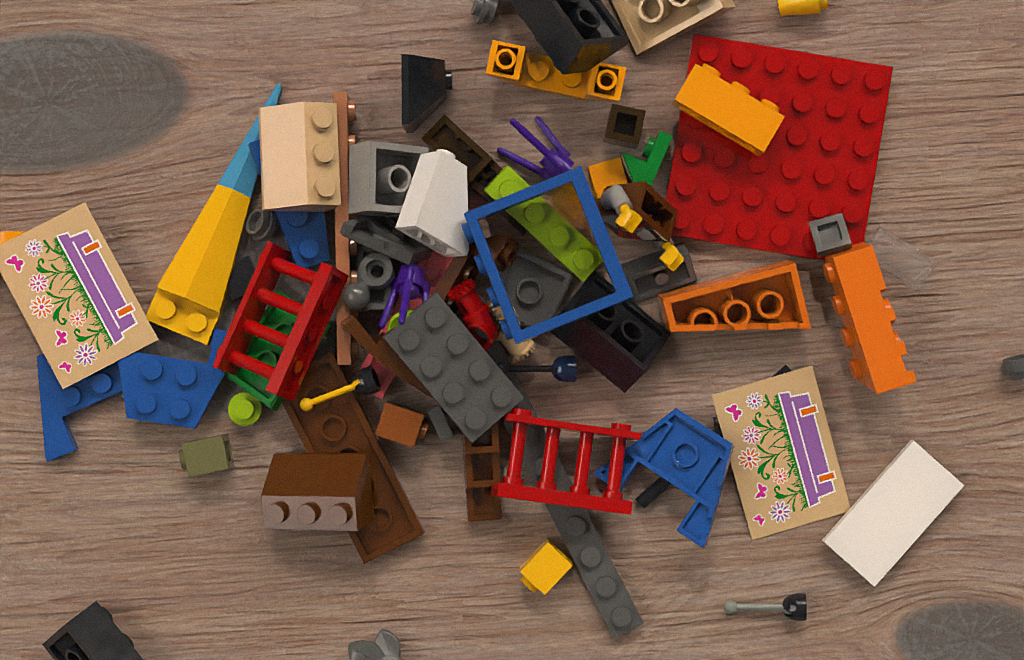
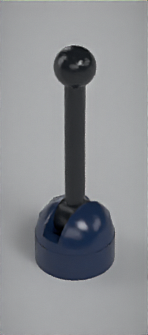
M575 355L559 356L552 365H507L504 362L497 363V366L504 374L507 372H551L553 377L561 382H575L577 378V360Z

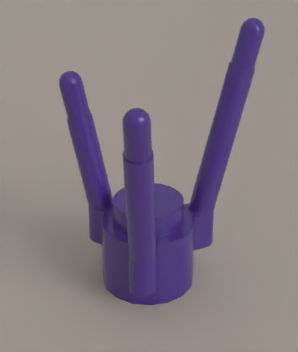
M540 116L535 117V122L554 148L550 151L515 118L510 119V124L544 155V158L539 162L544 168L502 147L497 148L499 154L538 174L544 180L565 173L574 165V162L569 158L571 154L560 144Z
M405 264L399 267L398 277L392 282L391 293L379 323L380 329L386 327L398 293L402 297L398 319L400 325L405 323L409 300L417 299L419 294H421L423 303L429 297L430 283L424 281L425 270L422 267L414 264Z

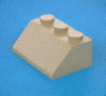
M303 101L259 108L262 211L329 212L340 206L337 103Z

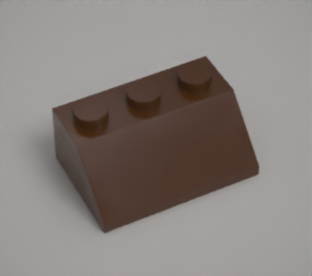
M275 453L261 493L264 529L359 531L374 521L369 453Z

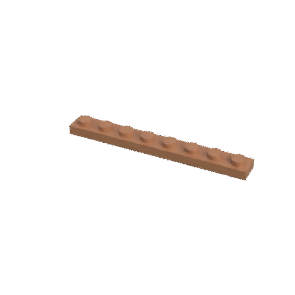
M333 92V103H337L341 205L335 208L336 268L349 275L343 288L344 291L349 284L357 283V270H352V256H357L358 242L340 234L345 221L358 217L357 214H348L349 145L356 144V135H350V121H356L355 101H350L347 92ZM342 291L336 304L337 365L354 364V358H359L360 345L341 322L350 314L359 322V313L357 310H352L345 305Z

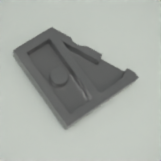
M367 215L345 221L340 230L342 236L408 265L429 259L432 253V249L397 230L395 226L398 220L392 217Z

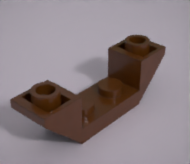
M503 232L486 238L497 269L504 273L507 266L514 262L518 253L517 247L519 246L515 239ZM475 242L469 244L467 256L453 258L435 290L453 313L459 308L454 300L449 299L447 292L453 289L452 287L454 286L459 288L457 285L459 283L462 286V281L472 279L474 281L479 272L474 256L479 255Z

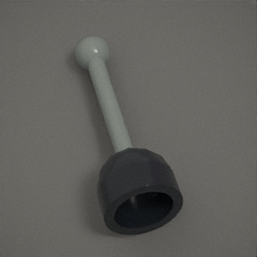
M805 593L788 595L784 598L782 604L736 603L733 600H728L724 604L725 611L730 614L735 613L737 610H782L784 615L791 620L806 621L807 619Z

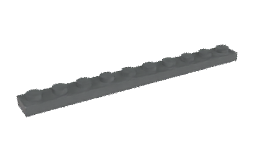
M481 329L475 331L481 339L488 340L484 331ZM495 341L486 351L496 364L504 362L507 365H511L500 342ZM507 372L505 374L524 397L513 408L532 410V417L538 418L516 373ZM503 422L512 439L514 423ZM527 425L523 463L536 486V482L540 481L546 431L543 427ZM557 455L554 483L557 484L556 490L569 492V488L573 484ZM545 503L613 638L643 624L644 622L586 509Z

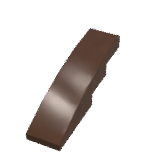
M352 314L341 322L367 352L392 373L419 391L432 397L382 338L386 334L385 332L372 339Z
M497 421L473 443L462 433L468 522L502 519L501 498L491 496L493 482L501 483Z

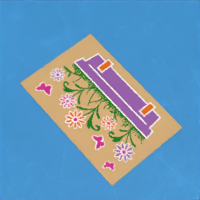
M85 202L0 245V273L62 389L159 340Z
M812 365L712 395L723 438L734 445L730 463L752 540L843 514L851 508Z

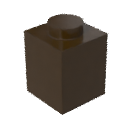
M612 104L609 110L603 142L636 149L639 145L646 111Z

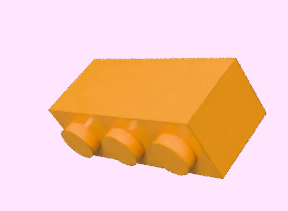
M695 64L671 105L757 156L764 153L785 116L778 113L780 108L766 99H762L760 102L749 95L750 90L738 82L733 81L729 84L719 78L721 73L707 64H703L702 67Z

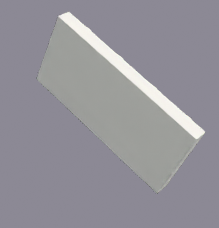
M910 440L822 541L875 587L964 485L915 441Z

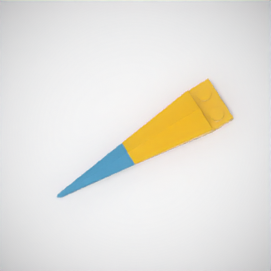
M280 83L275 86L264 107L278 105L282 91ZM259 115L159 282L158 289L146 314L149 322L207 346L211 342L214 329L217 328L223 313L230 275L234 268L259 173L248 146L250 142L259 140Z

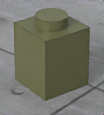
M228 433L182 443L183 450L179 451L181 467L183 470H187L188 477L226 470L235 466Z

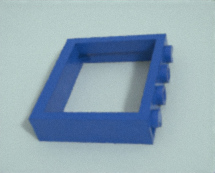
M581 166L464 213L467 222L461 224L468 243L475 241L479 255L474 256L481 276L485 274L489 276L492 287L487 288V292L494 308L500 306L505 319L501 320L500 324L507 340L513 338L515 344L518 345L633 299L634 296ZM572 184L615 293L522 330L479 221Z

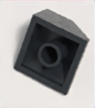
M401 54L402 125L406 133H413L446 100V90H453L452 70H446L445 60Z

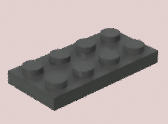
M434 292L408 314L403 325L398 323L382 337L472 443L524 398L437 292Z

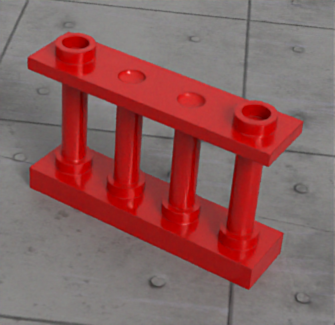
M268 241L264 251L259 256L257 267L224 341L217 350L216 359L212 367L235 376L239 367L269 380L266 391L294 402L349 275L323 262L318 272L287 261L290 254L289 251ZM281 273L311 285L303 304L273 292ZM267 304L297 316L290 335L259 323ZM253 335L283 348L276 367L245 354Z
M512 408V414L507 413L501 418L502 422L514 423L507 477L503 476L502 483L493 482L491 496L631 515L633 501L622 500L623 493H620L626 440H641V433L631 431L632 425L611 423V428L550 420L532 417V410ZM527 425L547 428L540 481L536 482V487L523 486L524 479H520ZM561 430L580 433L574 484L570 486L569 492L557 491V484L554 483ZM594 435L613 438L606 491L603 490L602 497L589 495L590 488H587Z

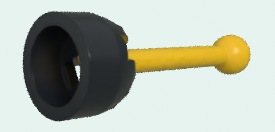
M368 366L356 372L352 384L313 399L303 398L300 402V407L304 411H310L313 405L353 390L362 395H371L381 391V385L374 368Z

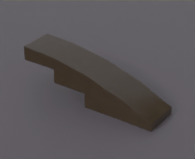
M444 114L421 139L434 152L438 149H443L453 153L456 156V160L467 166V184L487 203L493 202L494 200L484 189L499 174L502 168ZM506 211L499 213L523 236L525 235L527 230Z

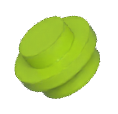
M248 392L236 394L228 405V414L231 420L241 426L254 424L262 414L261 401Z

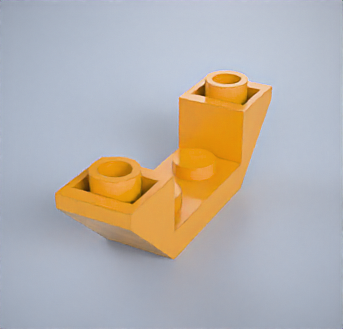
M492 40L485 75L518 87L589 101L619 102L627 67L600 62L586 72L562 75L554 66L549 56L526 52L525 46Z

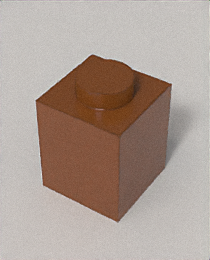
M387 401L385 402L375 435L414 448L417 440L424 442L430 423L424 421L426 413Z

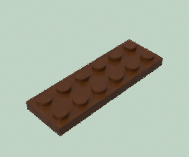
M332 352L310 363L294 402L284 399L282 404L307 453H369L375 520L359 531H348L365 564L424 534L425 530L354 391L313 405L310 411L301 409L300 402L303 398L313 399L350 385L341 365H337L335 353Z

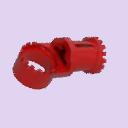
M472 279L462 281V286L460 283L457 284L459 288L456 286L452 287L453 289H450L447 295L450 300H454L462 313L461 320L483 349L487 351L498 339L499 328L496 329L497 324L494 323L488 313L490 310L488 304L483 303L474 288L476 284ZM475 328L484 331L488 340L481 339L477 332H475Z

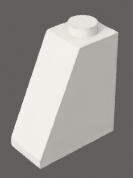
M438 149L435 152L420 155L395 228L446 258L467 256L469 243L461 224L467 222L464 213L468 212L467 166L456 160V156L453 153Z

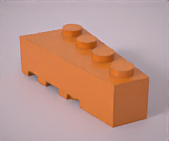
M862 242L852 245L851 249L826 255L827 263L823 264V272L829 284L832 283L835 296L831 297V301L836 315H841L844 328L840 329V335L844 346L850 348L853 360H849L848 364L853 379H858L860 383L876 394L917 382L914 371H907L902 360V356L908 354L904 340H900L897 332L891 326L897 320L893 307L887 298L883 299L881 295L887 288L873 245Z
M789 260L657 294L665 327L671 332L811 329L796 263Z

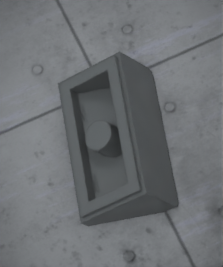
M684 243L674 245L684 257V261L674 272L659 260V257L664 253L661 251L645 255L621 265L634 296V303L697 281L690 253Z

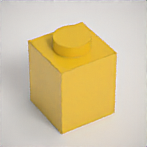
M546 538L520 566V573L523 574L520 580L532 592L535 593L537 590H540L545 595L573 564L555 544Z

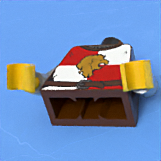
M646 181L610 185L603 190L600 202H596L604 224L621 238L653 241L658 250L664 252L659 257V260L674 272L684 261V257L673 245L674 242L671 238L678 211Z

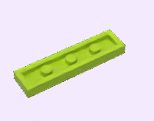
M506 165L484 191L495 201L528 188L530 185ZM541 196L505 210L580 281L584 282L603 261L599 250Z

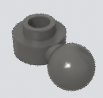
M372 253L361 261L359 266L361 281L349 284L344 289L343 301L345 305L352 310L363 309L369 303V291L371 289H383L392 283L395 277V268L387 256L381 253ZM376 269H384V273L381 277H373V273Z

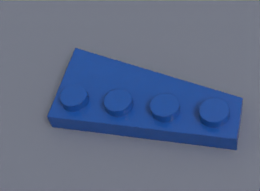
M259 139L250 142L248 146L261 177ZM274 211L294 264L307 268L330 259L324 212Z

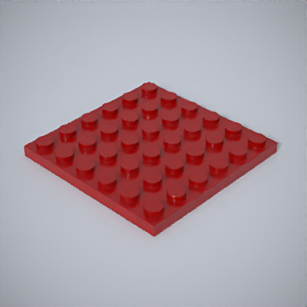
M693 34L685 80L695 64L701 67L703 64H707L721 73L719 78L729 84L735 81L750 90L749 95L761 102L762 99H766L780 108L778 113L785 116L764 153L757 156L680 110L665 200L678 211L671 236L826 262L825 256L818 258L809 222L842 213L852 245L864 242L893 67Z

